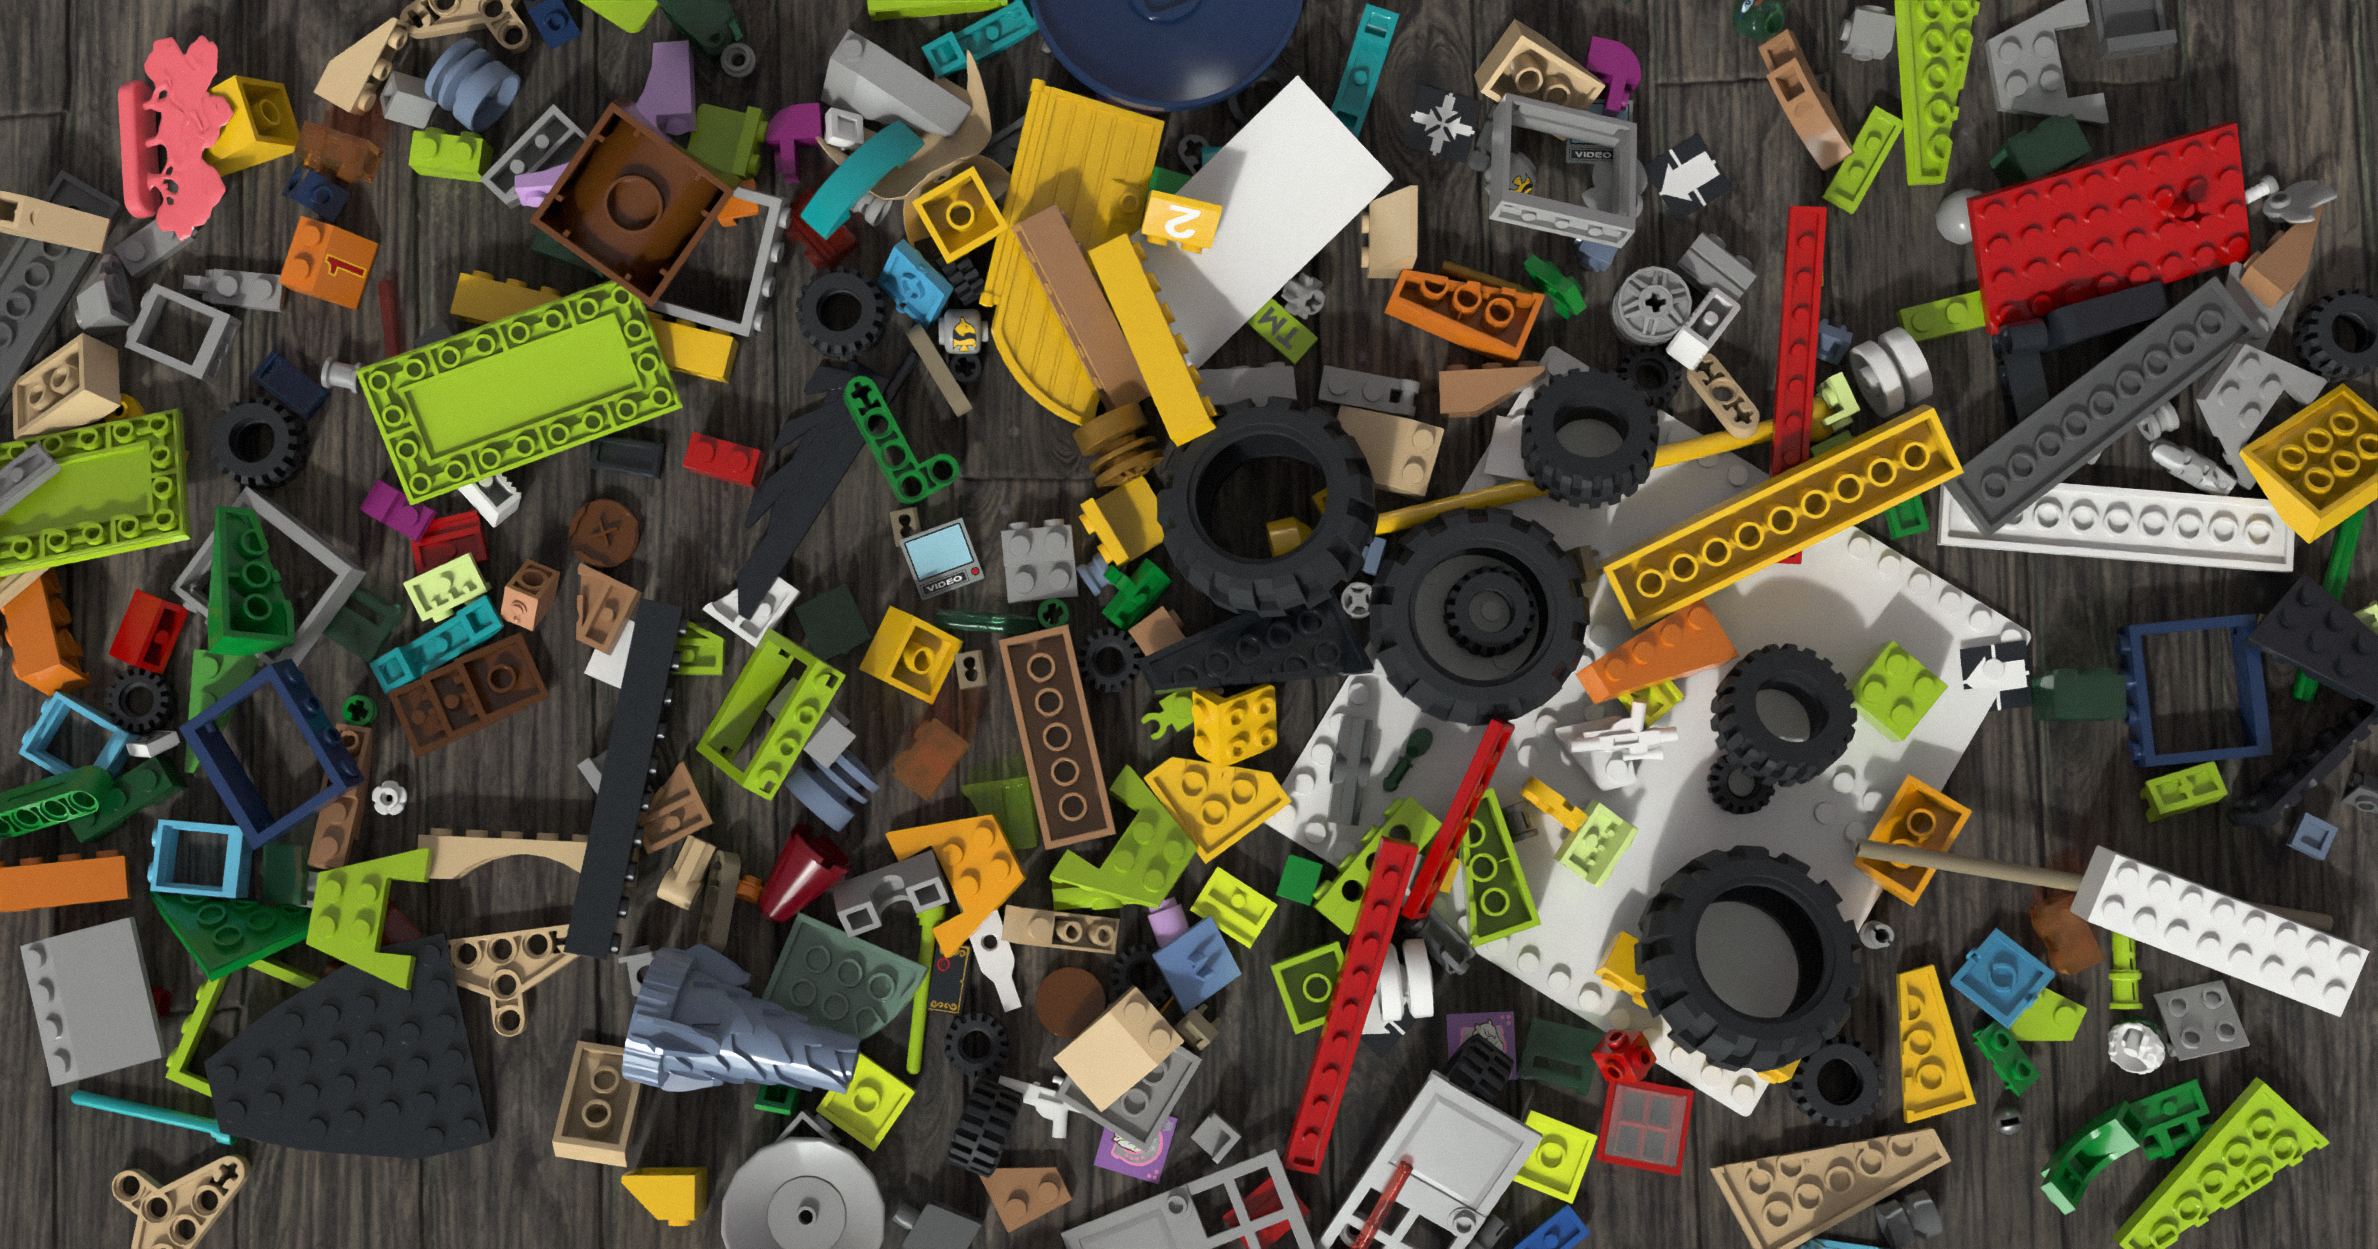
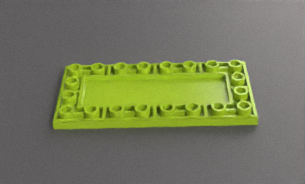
M613 280L355 370L410 506L683 408L643 301Z
M178 408L0 444V470L36 442L62 468L53 477L0 516V577L191 539L183 413Z

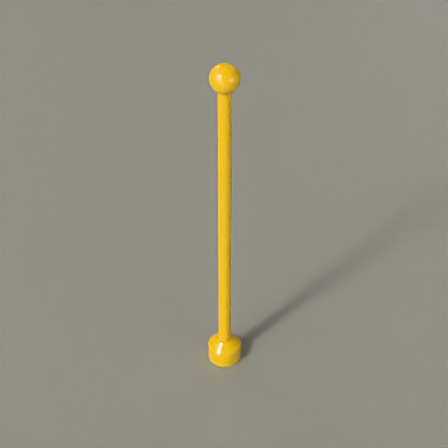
M1813 397L1810 442L1824 441L1834 432L1831 425L1823 428L1821 421L1836 414L1835 408L1830 409L1824 398ZM1773 419L1759 422L1757 432L1745 439L1736 438L1727 430L1658 446L1654 466L1651 470L1772 441ZM1517 480L1378 514L1375 536L1415 527L1436 517L1438 513L1463 506L1466 509H1484L1486 505L1499 507L1549 495L1550 491L1548 489L1540 491L1532 481ZM1295 517L1265 523L1272 557L1285 554L1298 547L1314 531L1311 530L1310 526Z

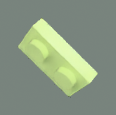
M1592 799L1584 811L1589 817L1581 828L1578 827L1575 833L1570 831L1553 858L1583 880L1600 888L1612 875L1614 867L1623 853L1632 845L1638 828L1624 821L1600 802Z

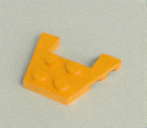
M994 814L891 831L885 834L898 861L911 858L933 848L956 894L963 913L932 929L945 958L954 956L960 950L959 948L977 932L981 927L980 925L1027 878Z

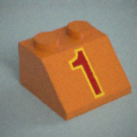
M300 216L279 283L292 291L358 310L380 245L336 226Z

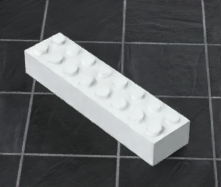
M2097 845L2069 910L2090 923L2341 1017L2369 953L2368 950L2347 940Z

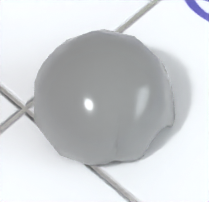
M1962 189L1952 193L1940 202L1935 218L1937 228L1945 239L1961 245L1972 241L1966 198L1983 194L1982 192L1973 189Z

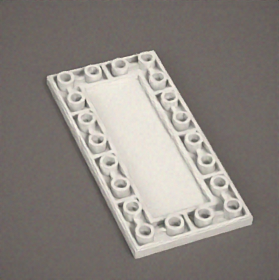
M1298 75L1175 194L1223 206L1211 249L1203 248L1201 254L1181 250L1182 243L1168 240L1167 247L1146 242L1147 235L1140 234L1141 228L1130 237L1133 243L1140 241L1148 258L1147 261L1143 262L1147 273L1154 272L1162 291L1156 294L1161 304L1168 303L1175 318V322L1170 324L1175 335L1181 333L1189 349V353L1184 354L1189 366L1195 364L1197 369L1394 180Z

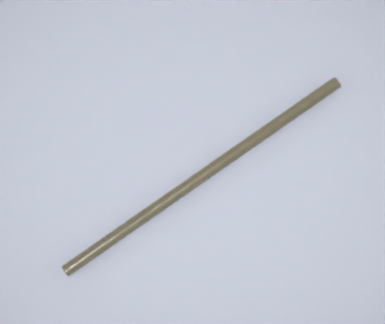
M1860 838L1856 839L1853 848L1854 855L1858 857L2075 892L2078 891L2084 877L2082 874ZM2245 901L2324 932H2329L2333 926V918L2329 914Z

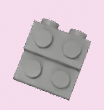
M1064 519L1043 521L1044 527L1029 528V522L1008 524V530L1001 531L1009 604L1043 601L1051 598L1079 597L1072 525H1065Z

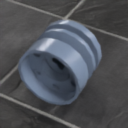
M464 38L448 48L437 60L429 72L424 92L431 100L438 102L444 110H453L455 119L471 132L481 133L489 129L505 114L515 100L521 80L514 71L501 61H492L491 53L486 49H482L480 44L473 38Z
M847 748L828 769L810 756L818 767L816 772L814 773L808 768L799 765L784 782L786 787L805 806L837 832H840L855 816L854 811L846 802L850 797L862 804H866L869 801L858 789L861 784L874 794L881 787L873 778L869 768Z

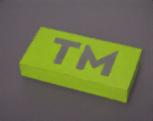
M1272 298L1245 323L1294 366L1318 340L1312 332Z

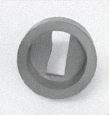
M2002 1105L1993 1111L1991 1122L1998 1132L2012 1135L2021 1129L2023 1117L2018 1109ZM2016 1117V1123L2001 1125L2000 1120Z

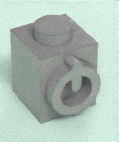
M1865 5L1855 7V11L1848 20H1843L1840 28L1839 40L1844 41L1842 53L1851 54L1853 59L1860 61H1870L1872 58L1883 60L1892 48L1896 17L1888 15L1889 11L1879 6Z

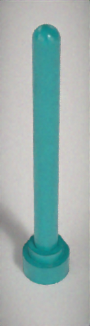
M76 1090L71 1095V1100L74 1104L207 1132L211 1134V1137L216 1138L218 1143L234 1145L239 1138L220 1133L217 1117L212 1119L82 1090Z

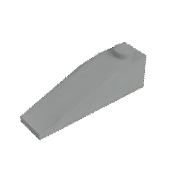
M850 29L830 57L821 95V101L830 107L863 115V119L878 121L888 126L900 120L907 127L913 128L915 131L950 138L956 136L972 111L969 105L878 45Z

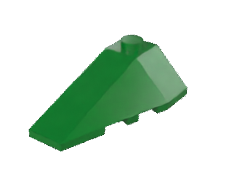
M223 505L216 507L207 618L208 653L249 656L291 647L295 644L294 610L290 600L285 599L279 584L282 579L278 569L274 570L267 553L269 546L254 509Z

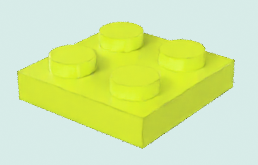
M859 1051L857 1067L846 1095L829 1090L815 1111L866 1147L875 1151L916 1090Z
M1529 1109L1524 1124L1542 1133L1543 1138L1513 1181L1573 1204L1598 1136Z

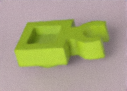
M1192 691L1172 693L1159 701L1164 710L1159 714L1148 713L1141 720L1143 725L1150 720L1159 722V731L1151 735L1153 740L1160 739L1171 724L1177 732L1194 723L1192 716Z

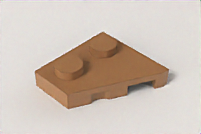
M580 563L578 574L581 575V593L577 595L579 619L576 622V640L611 656L642 592Z
M681 762L677 765L667 782L652 797L649 812L642 813L640 826L645 827L643 845L648 854H653L715 823L686 762Z
M1011 1166L996 1168L989 1178L979 1175L1008 1233L1072 1200V1196L1057 1166Z

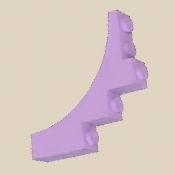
M688 40L653 43L652 67L645 89L635 105L639 112L664 134L681 135L686 132L697 131L694 59ZM569 162L545 171L516 175L515 190L522 206L539 207Z

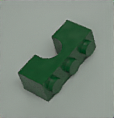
M154 756L114 780L96 812L68 820L67 822L80 843H98L126 826L125 819L146 807L162 804L188 788V785L171 757Z

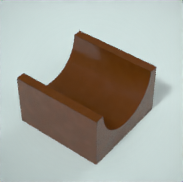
M622 95L610 103L529 222L652 308L664 294L743 180L732 172L727 173L709 165L678 145L649 122L636 108L635 102Z

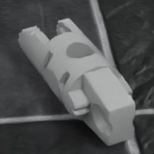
M2162 437L2150 441V444H2148V450L2153 460L2166 467L2168 473L2184 480L2197 489L2217 496H2228L2237 482L2232 475L2216 464V462L2198 454L2185 445L2180 447Z

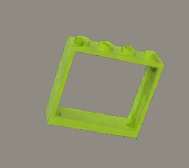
M768 627L697 745L696 750L742 787L771 801L846 675L796 642ZM781 648L785 650L783 655L779 654ZM797 658L806 664L807 668L747 769L744 771L733 760L793 659ZM832 675L835 679L829 687L826 683ZM723 746H726V747H728V748H727V750L725 751V753L723 754V753L720 752V751H721V749H722ZM768 780H769V781H771V782H773V783L771 784L770 788L767 790V789L765 788V785L767 784V782H768Z
M269 956L247 965L302 989L321 980L317 976ZM230 974L213 982L210 979L208 981L205 980L201 984L196 994V1000L199 1002L194 1013H191L184 1021L181 1033L184 1036L179 1047H175L170 1053L166 1064L169 1070L165 1078L210 1097L212 1095L208 1079L187 1070Z

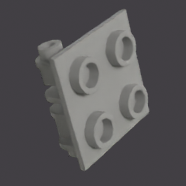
M2223 980L2153 995L2172 1041L2167 1043V1050L2171 1057L2176 1056L2179 1061L2250 1045Z

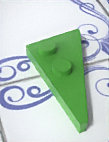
M194 649L188 721L249 680L258 667L257 662L259 658L255 655L208 653V650ZM237 705L214 720L221 732L224 731ZM187 742L184 773H197V769L201 764Z

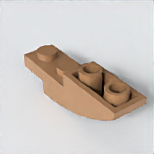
M1786 29L1758 47L1770 72L1766 76L1794 129L1821 169L1826 171L1854 154L1853 147L1826 92L1820 90L1794 32Z
M336 723L335 728L339 731L342 742L350 755L358 762L356 765L366 781L319 812L307 862L311 867L331 870L348 866L353 841L359 838L364 814L372 758V728ZM324 772L320 792L333 784L326 772Z

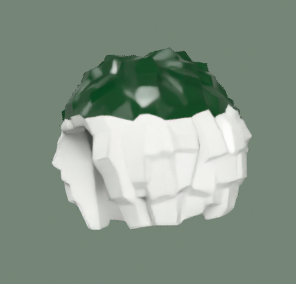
M2135 1016L2134 1018L2130 1017L2129 1019L2120 1020L2109 1032L2108 1054L2111 1061L2117 1063L2123 1070L2139 1074L2151 1073L2154 1069L2160 1067L2164 1061L2165 1045L2162 1031L2157 1028L2155 1022L2149 1021L2148 1018Z

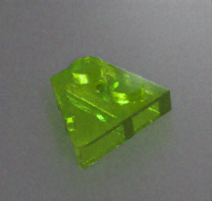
M1029 776L961 786L964 795L969 797L978 811V816L996 815L1013 850L1039 847L1033 792Z

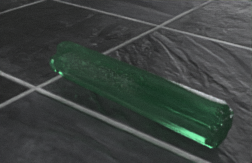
M938 609L935 612L934 625L938 629L1024 635L1038 631L1039 619L1031 615Z

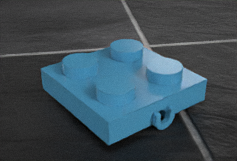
M904 239L893 247L876 283L896 302L898 312L907 313L917 324L920 323L925 331L936 323L954 288L943 274L937 272L923 258L922 254L917 249L912 248ZM902 303L906 304L904 309L900 307Z
M1995 928L1978 949L1975 947L1971 949L1966 956L1968 961L1950 980V984L2009 1030L2027 1008L2030 1009L2032 1004L2039 999L2038 995L2055 977V972Z

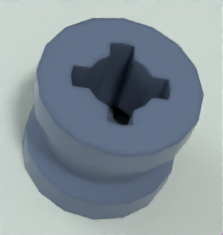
M1099 552L1093 556L1092 561L1087 565L1080 564L1076 567V570L1095 597L1101 593L1104 586L1107 584L1112 585L1103 577L1109 566Z

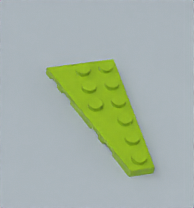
M1894 0L1908 186L1945 183L1953 144L1949 137L1952 122L1958 118L1960 107L1956 106L1959 90L1964 88L1973 36L1970 31L1973 16L1978 15L1980 2L1976 0Z
M2256 1077L2114 1234L2112 1239L2124 1249H2165L2178 1241V1236L2181 1232L2192 1225L2200 1227L2209 1221L2207 1216L2221 1207L2225 1210L2272 1181L2273 1174L2288 1164L2291 1167L2303 1161V1154L2314 1147L2322 1149L2330 1142L2267 1084Z

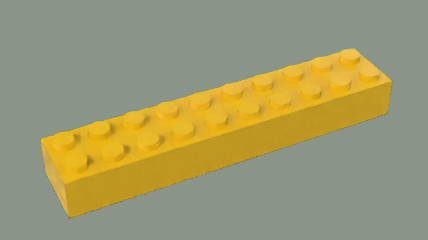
M1923 404L1599 561V564L1628 624L1635 631L1964 472L1934 407Z

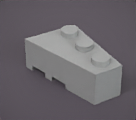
M553 104L480 180L512 209L521 204L515 190L516 175L545 171L570 162L587 138V135Z
M1285 362L1267 363L1264 367L1260 368L1235 366L1229 369L1198 370L1203 384L1199 385L1198 388L1203 397L1207 395L1210 397L1217 412V415L1212 417L1213 421L1227 414L1225 405L1251 398L1254 407H1265V404L1268 403V397L1271 396L1297 399L1293 366H1285Z

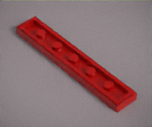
M1491 719L1401 911L1402 915L1411 920L1425 918L1430 911L1515 729V725L1507 720Z

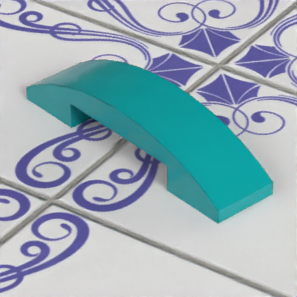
M1014 0L1013 3L956 34H953L951 31L921 48L938 79L967 69V50H970L976 64L1023 40L1037 31L1038 27L1029 0Z
M1366 4L1339 89L1331 108V112L1357 139L1365 121L1400 15L1370 4Z
M900 120L885 127L860 146L835 170L800 215L801 218L827 240L851 217L849 210L896 165L901 168L925 145L924 141Z
M485 595L456 612L457 616L408 645L397 647L371 662L370 666L385 695H388L387 692L421 679L420 676L448 665L454 659L465 655L500 631L504 624L489 595Z

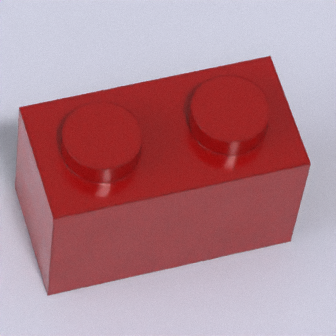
M692 432L683 466L690 472L757 489L767 456L758 449Z
M135 589L108 655L135 667L163 674L189 610L166 598Z

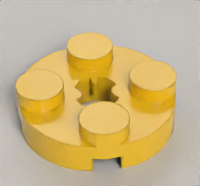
M1531 775L1528 776L1521 786L1522 789L1519 794L1544 813L1551 815L1573 833L1576 832L1578 827L1581 828L1589 817L1578 807L1571 806L1563 796Z

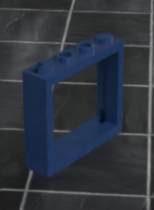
M2256 613L2137 624L2117 628L2118 645L2114 647L2117 655H2120L2122 667L2118 674L2120 688L2125 692L2126 704L2123 706V719L2125 724L2129 726L2130 740L2127 742V751L2131 750L2134 768L2273 755L2261 652L2257 647L2250 649L2241 644L2257 625ZM2229 627L2244 747L2155 755L2141 636Z
M292 658L270 664L179 727L253 850L275 842L366 781L356 765L358 762L348 752L342 742L339 731L331 724L323 710L321 701L314 696L304 679L303 672L299 671ZM269 682L276 689L333 783L277 822H275L214 721Z

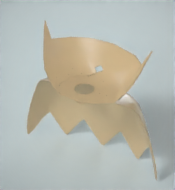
M967 50L966 61L968 74L967 90L946 78L938 79L934 75L935 84L972 108L971 113L954 138L944 137L909 128L924 141L925 145L901 168L896 165L870 190L871 193L882 199H905L903 208L904 226L908 243L912 248H915V241L931 237L912 203L915 199L972 166L978 172L994 201L1008 190L1011 175L994 160L981 156L991 139L992 127L986 92L980 72L970 50ZM863 127L864 143L877 133ZM815 137L821 147L839 166L849 157L833 145L826 144V141L821 137ZM941 176H945L944 179L938 181Z

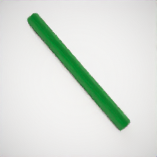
M2367 506L2339 524L2322 588L2340 603ZM2299 669L2292 698L2300 702H2312L2318 682L2305 676L2303 671Z

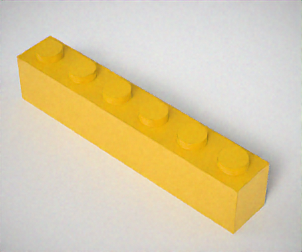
M1124 233L1088 251L1172 441L1177 446H1180L1216 429L1212 419L1213 416L1217 415L1216 409L1208 395L1203 397L1198 388L1199 385L1203 384L1202 378L1195 364L1189 366L1184 354L1189 353V349L1181 333L1175 335L1170 324L1175 322L1174 315L1168 303L1161 304L1156 294L1162 291L1154 272L1147 273L1143 262L1147 261L1148 258L1140 241L1133 243L1128 234Z

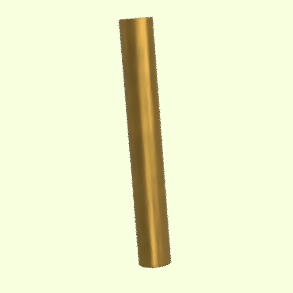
M1444 260L1440 272L1466 282L1467 280L1479 282L1482 286L1499 289L1507 287L1516 289V292L1533 294L1535 292L1544 294L1542 291Z

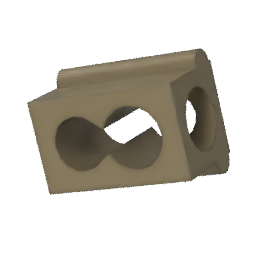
M917 507L890 512L896 547L901 548L899 540L904 539L902 534L905 528L901 525L903 517L909 516L911 518L909 527L914 530L913 535L922 532Z
M982 650L954 655L960 690L988 685ZM968 658L975 659L973 669L978 672V677L973 682L968 681L966 678L969 670L965 666V661Z

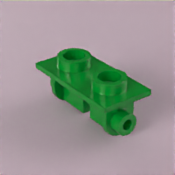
M1994 1019L1986 1028L1980 1026L1971 1033L1974 1037L1972 1041L1974 1045L1980 1048L1987 1060L1992 1059L1994 1062L1992 1067L2004 1082V1087L2011 1089L2017 1096L2025 1092L2041 1076L2009 1030Z

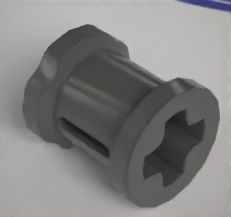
M1527 800L1501 808L1513 843L1539 834L1538 829L1533 828L1527 811L1529 806Z

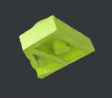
M690 622L686 638L680 637L677 651L683 652L679 672H673L672 675L725 676L726 640Z
M2044 988L2038 995L2039 999L2032 1004L2030 1009L2027 1008L2009 1029V1032L2016 1041H2073L2087 1008Z

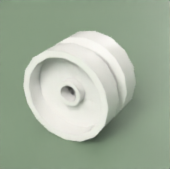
M1896 327L1881 334L1878 337V343L1869 340L1850 350L1849 360L1855 381L1863 397L1877 415L1883 418L1902 410L1905 401L1913 405L1932 395L1933 382L1927 362L1914 339L1903 328Z
M1423 938L1406 939L1401 945L1402 963L1398 961L1395 946L1391 942L1389 944L1376 986L1382 1022L1399 1021L1402 1019L1404 1014L1403 997L1407 998L1409 1012L1414 1018L1433 1016V977Z

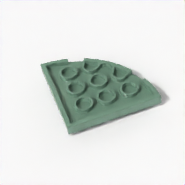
M798 912L762 999L780 1005L786 1012L808 1017L807 1023L844 1032L862 1041L881 1030L899 1015L922 985L930 968L858 936L848 938L844 930L805 913Z

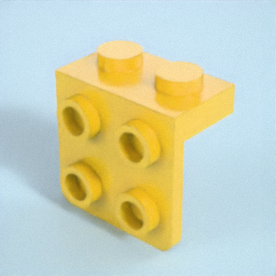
M1143 476L1119 486L1096 501L1090 498L1080 504L1083 514L1078 516L1089 535L1093 532L1097 534L1102 543L1097 546L1100 554L1107 564L1114 562L1117 569L1163 543V529L1157 521V497Z
M1265 683L1228 698H1223L1209 689L1192 691V716L1194 718L1195 731L1193 744L1196 754L1221 769L1276 746L1277 722L1274 686Z

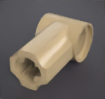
M688 835L673 868H670L665 874L659 886L657 897L690 912L701 894L704 885L702 880L718 847L703 839Z

